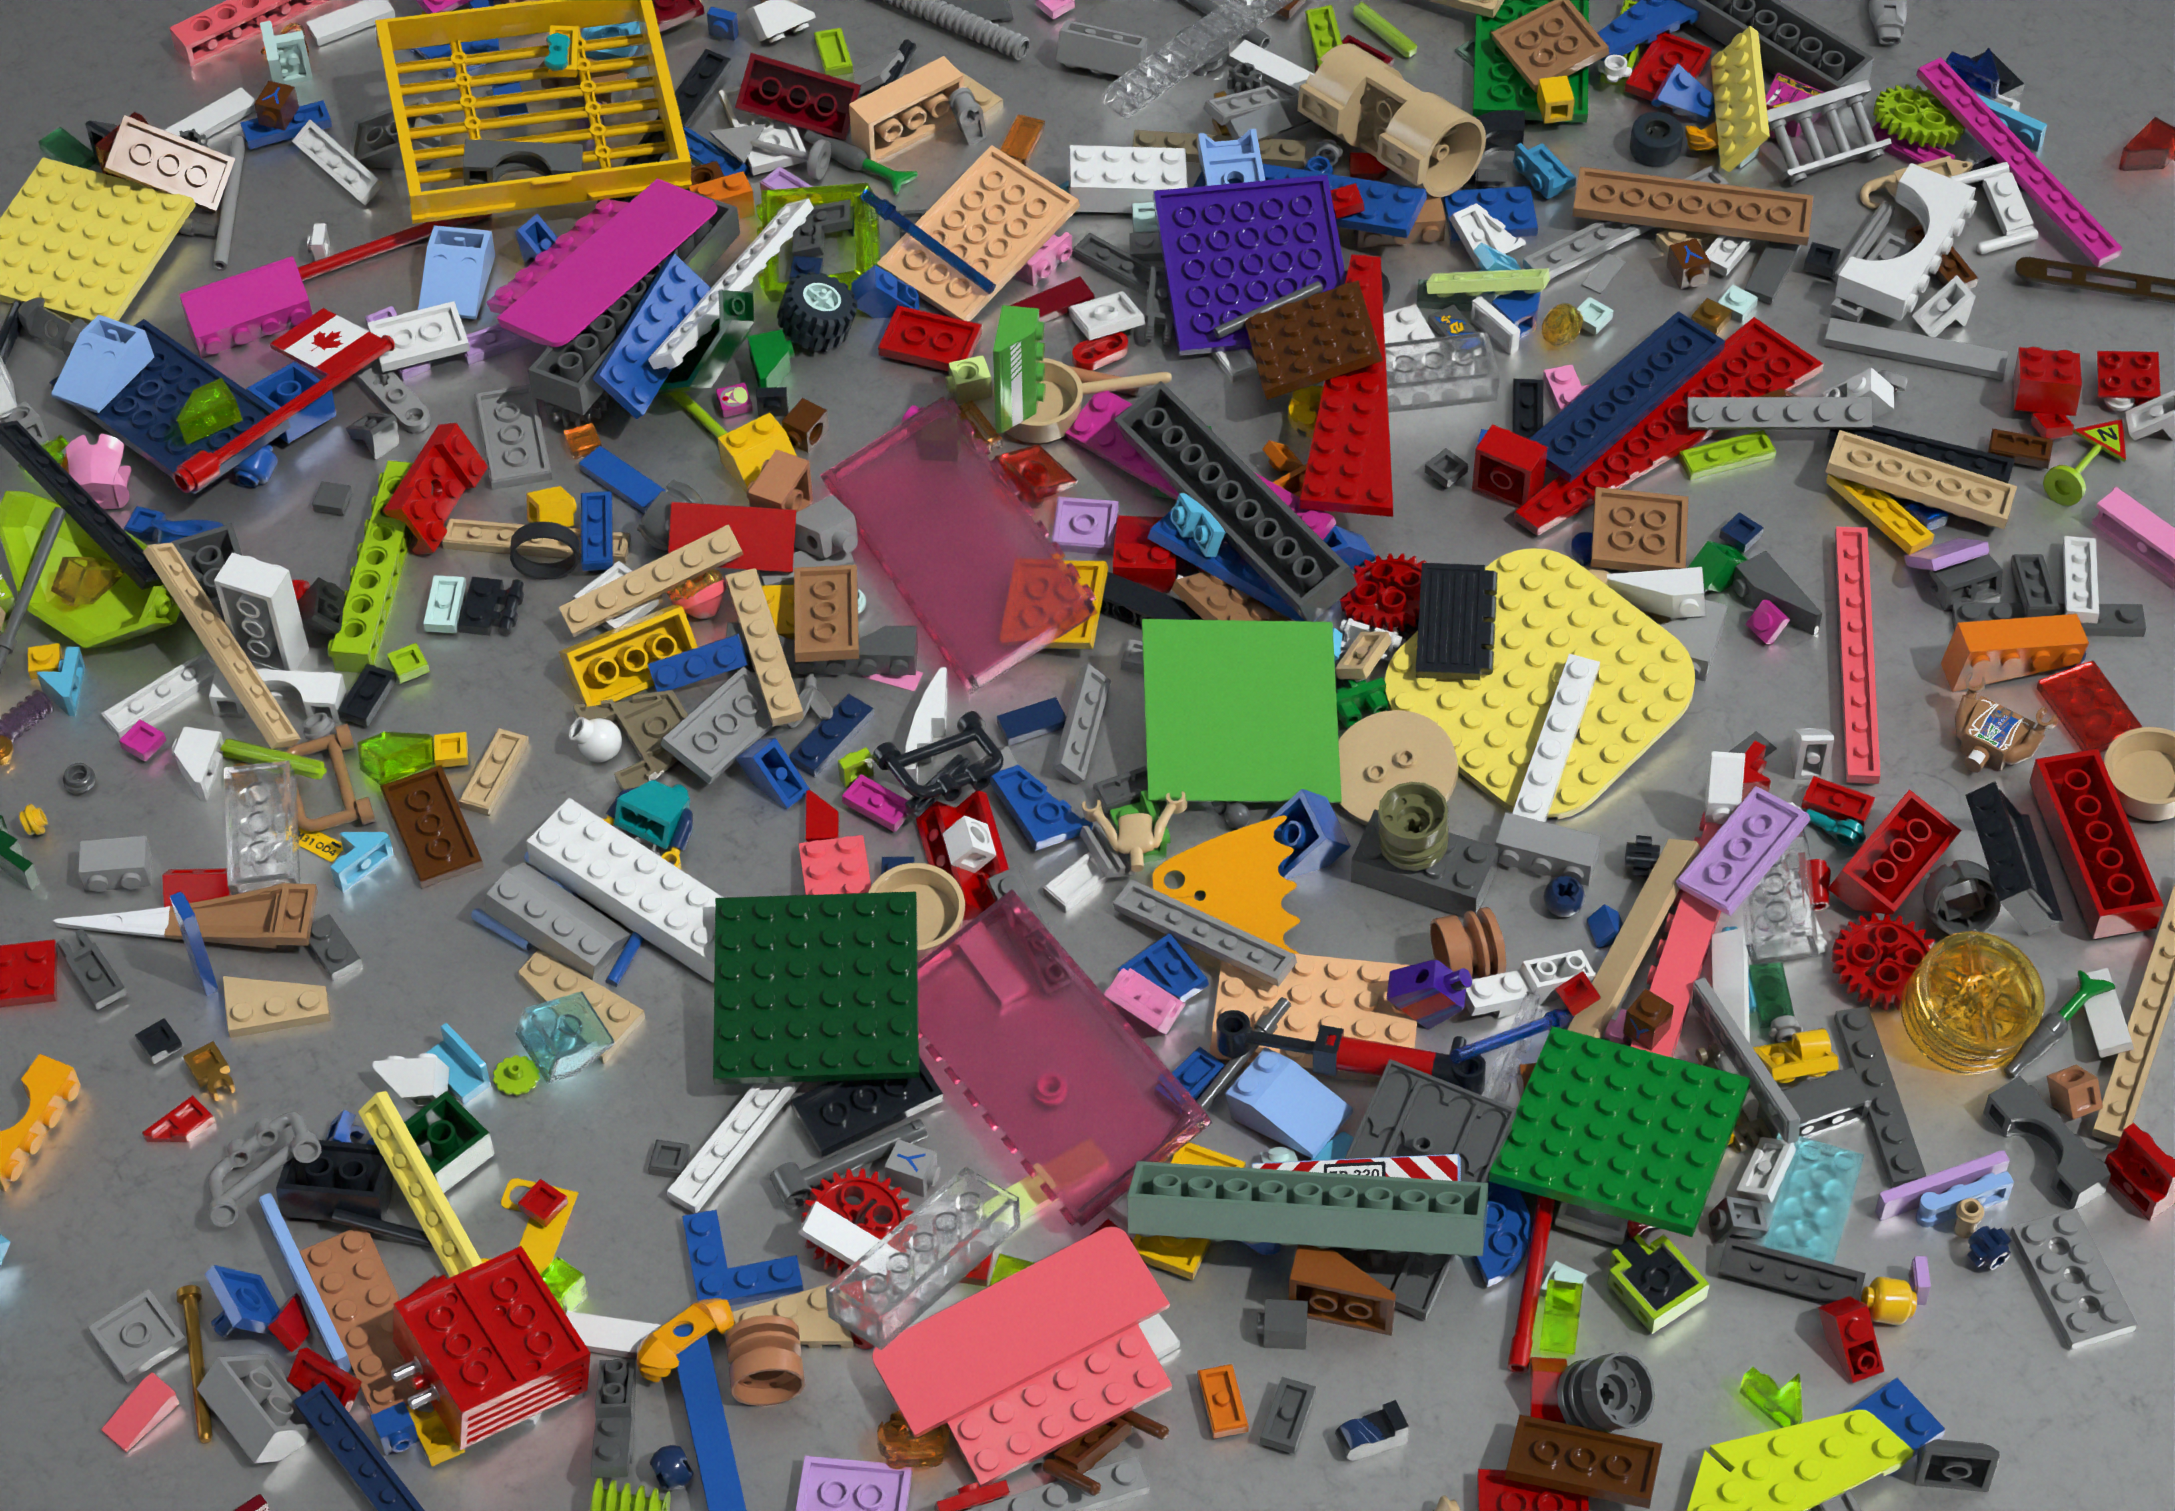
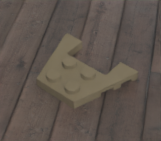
M673 690L635 695L629 701L615 703L613 699L601 701V705L585 707V703L573 706L576 718L584 717L588 720L602 718L612 722L617 721L642 760L614 773L615 781L621 791L639 787L650 780H656L679 761L661 746L663 737L688 716Z

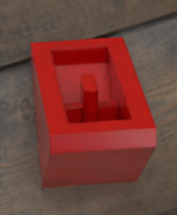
M1530 1358V1417L1566 1424L1558 1406L1557 1397L1559 1378L1568 1366L1566 1359Z

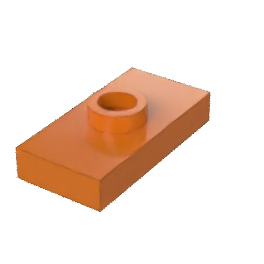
M1228 1364L1198 1370L1197 1377L1213 1439L1248 1432L1249 1425L1233 1365Z

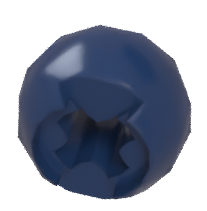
M1558 876L1551 880L1545 888L1543 895L1548 910L1559 917H1571L1577 914L1584 905L1586 897L1580 882L1570 876Z
M669 1445L661 1447L653 1454L649 1462L663 1490L673 1491L682 1489L689 1483L694 1474L681 1446Z

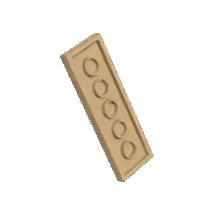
M1839 430L1825 471L1839 479H1848L1871 489H1879L1892 493L1899 498L1917 501L1927 507L1942 509L1958 517H1967L1982 522L1989 527L2005 529L2017 489L2015 485Z

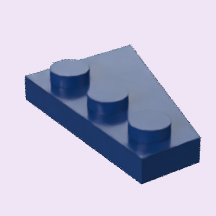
M1020 765L1001 770L990 776V785L1035 851L1080 836L1083 826H1089L1092 830V822L1087 821L1084 817L1081 819L1071 811L1072 806L1066 801L1061 800L1059 802L1046 791L1047 786Z

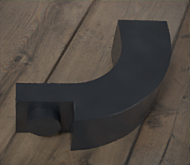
M1498 110L1476 117L1483 124L1486 133L1483 156L1494 151H1515V145L1523 144L1525 110ZM1476 170L1463 185V190L1475 189Z

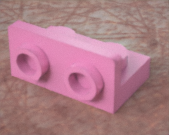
M1065 232L1060 237L1053 234L1015 275L1032 286L1041 279L1048 277L1052 270L1062 262H1066L1072 255V235L1068 232Z

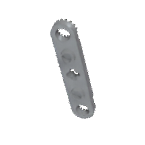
M378 358L352 375L388 414L395 415L397 422L404 431L407 430V433L413 432V434H416V432L422 433V430L426 431V428H429L431 418L428 408L392 370L382 372ZM382 382L383 384H386V383H387V385H385V386H383L382 384H378V385H377V383ZM414 414L422 416L420 420L414 422L408 419L411 418V415L414 417Z

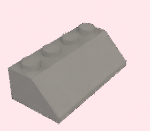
M521 863L506 870L486 893L484 908L486 914L543 952L593 981L598 978L631 936V933L526 863Z

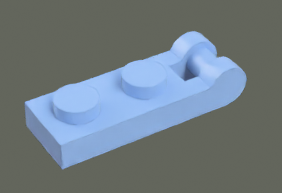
M2008 1171L1996 1175L1994 1173L1984 1175L1978 1181L1965 1186L1963 1184L1955 1185L1947 1192L1939 1195L1935 1192H1926L1921 1196L1916 1221L1920 1226L1928 1228L1957 1218L1956 1207L1958 1203L1967 1198L1978 1200L1983 1208L2009 1200L2014 1181Z

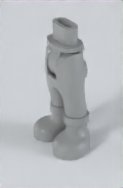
M1869 0L1870 18L1875 27L1874 33L1879 38V43L1889 45L1901 43V36L1904 34V25L1907 18L1906 0Z

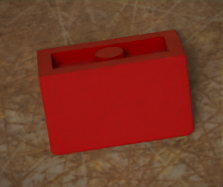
M235 868L169 869L162 875L164 907L172 906L170 896L180 891L185 895L188 903L230 896V885L235 881Z

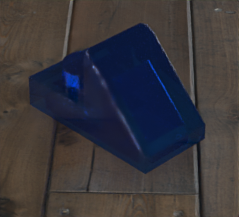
M1987 48L1978 62L1953 51L1949 54L1946 63L1970 88L1993 99L1997 98L2000 78L1990 48Z

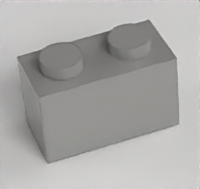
M146 835L80 841L78 873L85 892H102L122 888L136 889L138 887L151 886L152 853Z

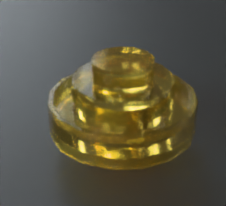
M1569 303L1555 306L1549 311L1543 321L1541 332L1543 338L1554 347H1563L1570 344L1580 333L1583 325V316L1577 308Z

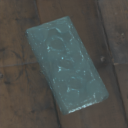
M1799 1136V1140L1795 1141L1794 1144L1796 1152L1786 1171L1764 1247L1834 1264L1864 1154Z

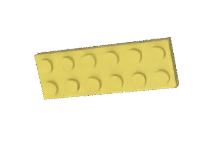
M1751 26L1742 33H1738L1723 51H1719L1714 55L1710 62L1720 165L1727 172L1732 171L1770 137L1758 31Z

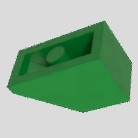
M782 329L747 336L749 357L758 387H778L791 371L790 358H794L791 340H785Z
M1707 541L1687 568L1702 567L1704 592L1712 590L1721 593L1732 586L1735 566L1748 560V558L1734 547Z

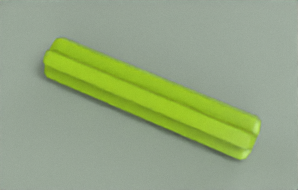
M1360 2L1354 7L1353 16L1403 56L1410 58L1416 54L1417 44L1368 5Z

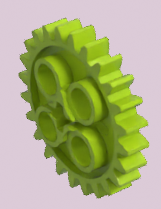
M1906 84L1905 89L1898 85H1895L1894 90L1888 87L1886 92H1880L1874 105L1873 115L1876 116L1875 122L1881 123L1880 128L1889 129V135L1897 134L1898 140L1908 139L1909 144L1916 141L1921 147L1925 143H1928L1933 148H1935L1936 143L1946 147L1947 142L1953 145L1955 140L1960 141L1966 129L1929 89L1924 91L1919 85H1917L1916 89H1912L1908 84Z

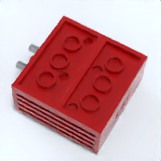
M522 1246L394 1303L393 1342L406 1364L391 1370V1376L395 1382L410 1375L415 1376L411 1379L414 1389L422 1388L423 1391L408 1398L409 1406L411 1409H415L431 1402L460 1450L588 1390L591 1353Z

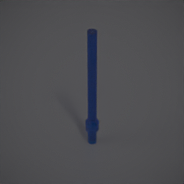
M868 189L863 191L861 199L873 207L877 215L884 220L892 221L988 294L995 290L996 284L896 211L895 205L887 199H880Z
M1568 1009L1549 1011L1543 1018L1452 1050L1450 1059L1454 1063H1460L1541 1032L1550 1031L1552 1026L1564 1028L1567 1023L1572 1021L1574 1016H1572Z

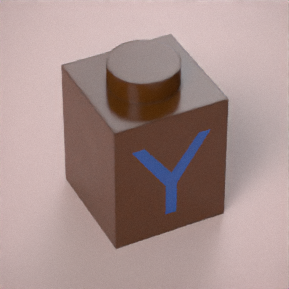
M273 81L267 82L254 103L258 123L281 130H286L299 109L295 87Z
M1697 238L1669 245L1666 266L1680 290L1708 283L1711 262Z
M1645 989L1626 1011L1623 1034L1652 1051L1671 1027L1674 1005Z

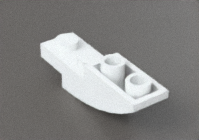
M1582 950L1523 961L1520 970L1472 979L1471 987L1466 989L1465 1005L1471 1016L1494 1012L1497 1018L1559 998L1555 989L1584 971L1590 981L1596 975Z

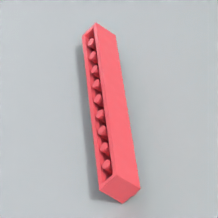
M1703 812L1699 831H1703L1702 837H1695L1694 839L1699 844L1701 850L1722 826V824L1705 822V812ZM1682 889L1678 891L1673 902V906L1677 907L1676 913H1669L1664 932L1669 933L1667 940L1660 939L1655 956V958L1660 959L1658 966L1651 965L1647 978V984L1651 985L1649 991L1674 1005L1671 1027L1652 1051L1632 1040L1630 1046L1672 1058L1692 1002L1693 983L1700 977L1712 941V934L1715 932L1721 914L1720 910Z

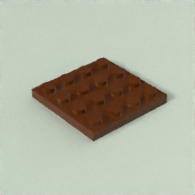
M1358 280L1342 284L1337 288L1322 293L1313 294L1308 298L1293 303L1284 304L1281 307L1264 313H1257L1245 320L1262 388L1267 400L1383 361Z

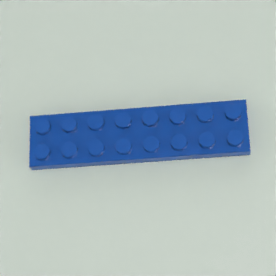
M1262 163L1265 180L1328 175L1330 190L1356 183L1364 202L1365 211L1338 219L1335 216L1337 227L1408 238L1427 199L1426 189ZM1203 171L1199 174L1193 187L1206 186ZM1238 178L1228 180L1230 184L1243 183Z

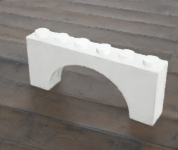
M1910 163L1899 180L1895 202L1910 210L1918 218L1925 233L1924 239L1910 252L1893 259L1872 261L1851 256L1839 274L1835 296L1901 321L1907 311L1912 312L1915 308L1918 293L1925 292L1930 281L1929 275L1931 273L1936 274L1942 261L1941 256L1943 254L1948 255L1954 235L1959 236L1964 228V219L1966 217L1971 218L1977 205V201L1973 200L1976 188Z

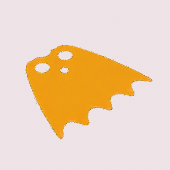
M1286 815L1254 823L1212 838L1171 857L1159 865L1153 872L1154 890L1288 952L1299 954L1284 943L1283 936L1289 929L1299 924L1301 920L1286 912L1281 905L1283 897L1294 890L1297 884L1283 878L1278 872L1280 863L1291 855L1294 849L1275 841L1273 837L1277 827L1287 819ZM1171 871L1181 872L1185 877L1183 886L1178 889L1168 888L1164 883V877L1167 873ZM1201 890L1205 892L1206 897L1204 900L1198 901L1195 899L1194 894Z

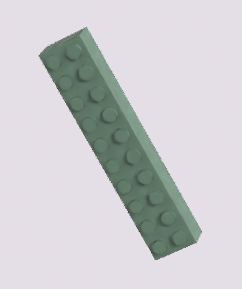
M1137 1161L1127 1196L1128 1233L1139 1234L1143 1237L1160 1235L1173 1236L1177 1239L1206 1238L1216 1242L1237 1240L1249 1244L1268 1242L1279 1243L1283 1246L1299 1244L1314 1245L1318 1248L1345 1247L1356 1251L1376 1249L1386 1250L1390 1253L1407 1251L1421 1252L1425 1255L1453 1254L1469 1258L1483 1256L1487 1224L1488 1183Z

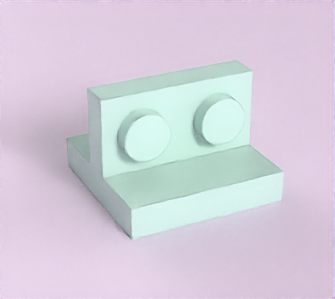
M271 21L261 22L260 27L272 81L287 85L313 80L303 31L274 36Z

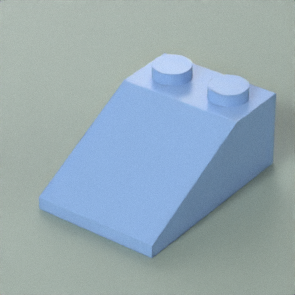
M1267 1047L1260 1052L1225 1093L1231 1119L1312 1159L1319 1154L1353 1113V1108L1295 1061Z

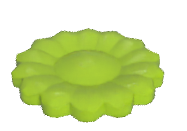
M514 1055L512 1058L506 1057L503 1062L496 1065L497 1069L493 1071L494 1084L497 1085L498 1091H503L506 1095L513 1094L514 1096H519L521 1094H528L531 1089L536 1088V1083L540 1080L539 1067L536 1066L534 1060H529L527 1056L519 1057Z

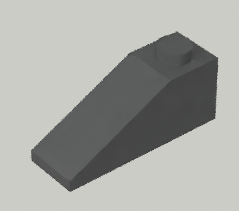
M1767 551L1735 566L1732 582L1733 589L1751 607L1756 609L1762 600H1770L1790 619L1788 624L1811 635L1819 633L1822 612Z

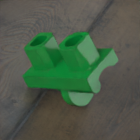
M1381 677L1370 682L1365 680L1356 682L1355 679H1343V687L1336 689L1337 720H1340L1346 728H1350L1361 720L1362 714L1360 712L1369 710L1372 715L1388 711L1384 679Z

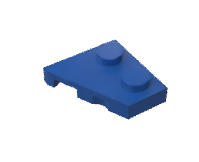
M1678 63L1670 68L1651 102L1655 107H1660L1662 104L1673 108V113L1681 116L1686 115L1692 120L1701 123L1709 119L1715 108L1714 95Z

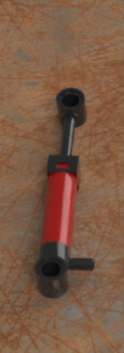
M1238 1010L1225 1011L1219 1015L1216 1021L1218 1051L1229 1058L1245 1055L1250 1049V1044L1313 1055V1073L1335 1077L1338 1070L1382 1077L1388 1061L1391 1059L1479 1095H1482L1485 1090L1486 1062L1478 1053L1472 1051L1464 1052L1467 1041L1462 1036L1454 1037L1448 1055L1344 1036V1029L1320 1025L1316 1041L1253 1031L1252 1027H1250L1249 1017L1244 1012Z

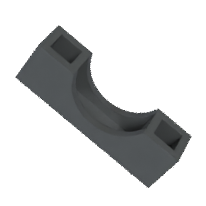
M465 139L463 159L464 185L494 183L506 173L516 170H529L542 176L583 171V144Z
M2019 1076L1988 1095L1983 1114L2005 1138L2013 1136L2029 1137L2041 1142L2052 1152L2057 1168L2050 1187L2070 1209H2079L2105 1193L2111 1176L2106 1164L2101 1159L2096 1158L2086 1148L2083 1139L2079 1135L2074 1134L2063 1123L2060 1114L2056 1110L2050 1109L2041 1099L2039 1092L2034 1086L2028 1085Z

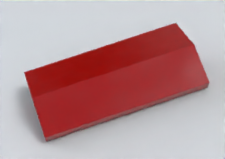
M975 791L956 808L936 801L916 818L928 864L943 869L958 882L965 899L963 921L996 914L999 908L986 880L1008 870L1009 867L987 793ZM964 815L988 824L996 851V856L976 873L951 865L943 833Z

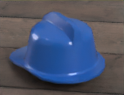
M210 520L151 521V525L158 529V544L171 543V541L224 526L222 523Z

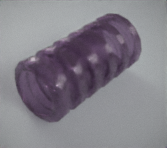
M34 690L32 696L28 695L24 698L25 702H18L17 708L12 707L9 709V714H2L0 719V735L6 736L13 743L15 737L20 738L23 735V731L28 732L31 729L30 725L36 726L39 723L38 719L44 720L46 714L53 713V704L44 692Z

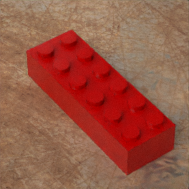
M2093 749L2035 759L2029 783L2092 939L2156 929L2164 905L2099 750Z

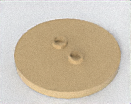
M1404 710L1375 713L1356 722L1339 738L1342 803H1338V805L1349 817L1358 823L1367 826L1374 809L1379 810L1380 800L1385 793L1398 784L1407 782L1426 783L1436 788L1445 797L1446 802L1453 793L1458 777V761L1454 745L1442 727L1426 716Z

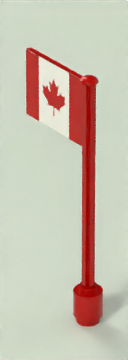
M322 308L270 343L271 349L325 378L214 453L201 450L177 466V471L173 473L176 485L185 493L198 491L220 475L219 468L223 462L387 351H393L395 349L394 340L388 335L379 337Z

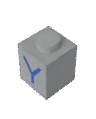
M899 1139L884 1166L885 1178H891L890 1186L895 1188L901 1187L903 1191L925 1197L929 1186L934 1187L936 1185L941 1170L937 1166L935 1151Z

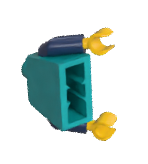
M650 780L639 787L622 790L607 810L606 814L608 816L603 820L612 826L614 824L664 849H667L669 846L672 847L671 851L665 852L661 857L668 862H675L674 866L681 870L682 866L679 855L681 851H685L693 831V813L689 809L690 798L686 788L680 784H676L671 788L656 780Z

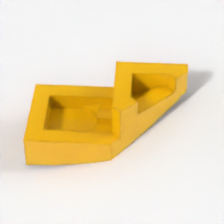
M409 1405L406 1406L414 1422L418 1439L432 1467L465 1453V1449L460 1450L435 1409L433 1412L418 1411L417 1408L411 1409Z

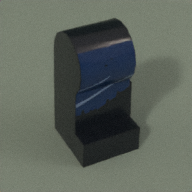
M1394 1400L1383 1404L1382 1410L1363 1416L1361 1419H1352L1343 1423L1336 1429L1335 1434L1347 1459L1356 1461L1408 1444L1409 1425L1397 1401Z

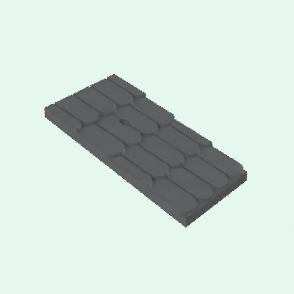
M1389 1059L1345 1159L1459 1154L1461 1157V1181L1488 1183L1490 1169L1512 1129L1517 1109ZM1345 1247L1326 1248L1334 1250L1395 1293L1396 1309L1410 1313L1425 1321L1455 1257L1453 1254L1425 1255L1421 1252L1407 1251L1390 1253L1386 1250L1376 1249L1356 1251Z

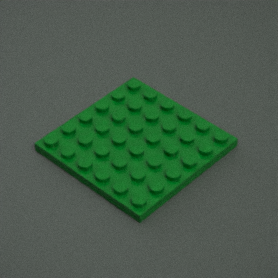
M1552 1026L1518 1104L1512 1129L1490 1169L1489 1182L1693 1237L1749 1091L1751 1078Z

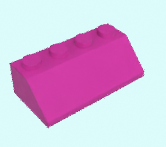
M293 256L179 294L189 334L200 358L295 327L312 316L309 298Z

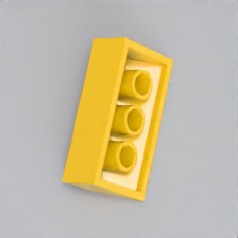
M673 604L559 651L569 680L583 704L585 703V707L601 705L603 700L613 699L615 702L654 686L655 684L648 667L649 663L698 646L683 607Z

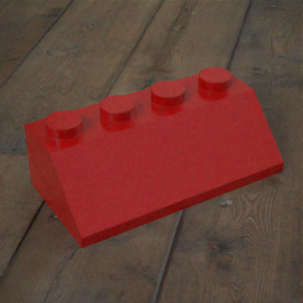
M1909 789L1828 887V890L1853 910L1893 915L1962 830Z

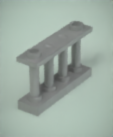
M1868 79L1767 110L1770 131H1774L1788 170L1778 178L1779 184L1790 181L1791 185L1806 180L1807 175L1867 157L1868 161L1884 155L1883 151L1892 144L1891 139L1876 141L1862 105L1863 97L1871 91ZM1847 104V107H1851L1865 146L1851 150L1836 112L1838 106ZM1821 112L1822 115L1826 116L1840 154L1825 158L1811 121L1812 114ZM1795 120L1796 123H1800L1814 162L1799 166L1785 129L1786 122Z

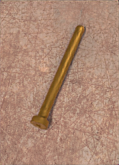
M187 1285L179 1288L176 1291L177 1302L183 1305L198 1439L202 1443H208L213 1437L210 1408L197 1390L206 1375L197 1305L202 1299V1293L199 1286Z

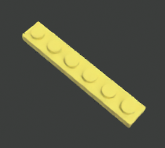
M387 1091L376 1093L358 1113L448 1275L451 1278L482 1264L480 1257Z

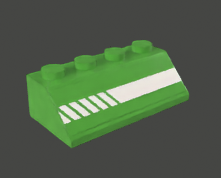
M1002 305L993 349L996 433H1003L1035 415L1038 402H1044L1046 384L1041 383V381H1044L1045 363H1040V361H1043L1045 353V343L1040 342L1044 337L1045 323L1039 322V309Z

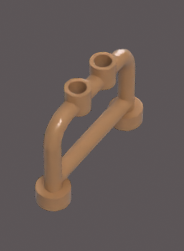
M348 723L336 726L337 733L297 744L286 751L287 753L305 756L326 749L329 750L345 808L344 811L316 819H309L305 815L295 774L284 771L274 774L279 793L286 791L287 797L280 799L286 817L292 816L296 825L302 830L310 832L322 831L361 819L363 825L376 821L369 797L355 799L342 752L355 748Z

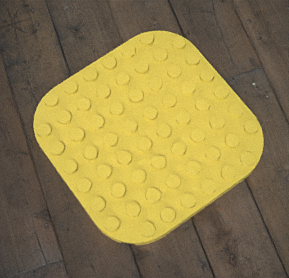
M1530 548L1517 550L1497 558L1485 568V570L1498 573L1497 594L1494 595L1497 600L1496 620L1493 622L1495 624L1494 649L1492 650L1494 652L1493 673L1491 675H1480V680L1416 678L1417 631L1396 651L1388 665L1385 676L1386 698L1390 710L1415 712L1430 718L1441 726L1454 745L1458 761V772L1503 808L1513 812L1568 655L1573 654L1599 661V672L1547 818L1557 817V820L1573 816L1590 806L1682 717L1693 697L1695 670L1688 651L1677 638L1579 563L1564 554L1547 549Z

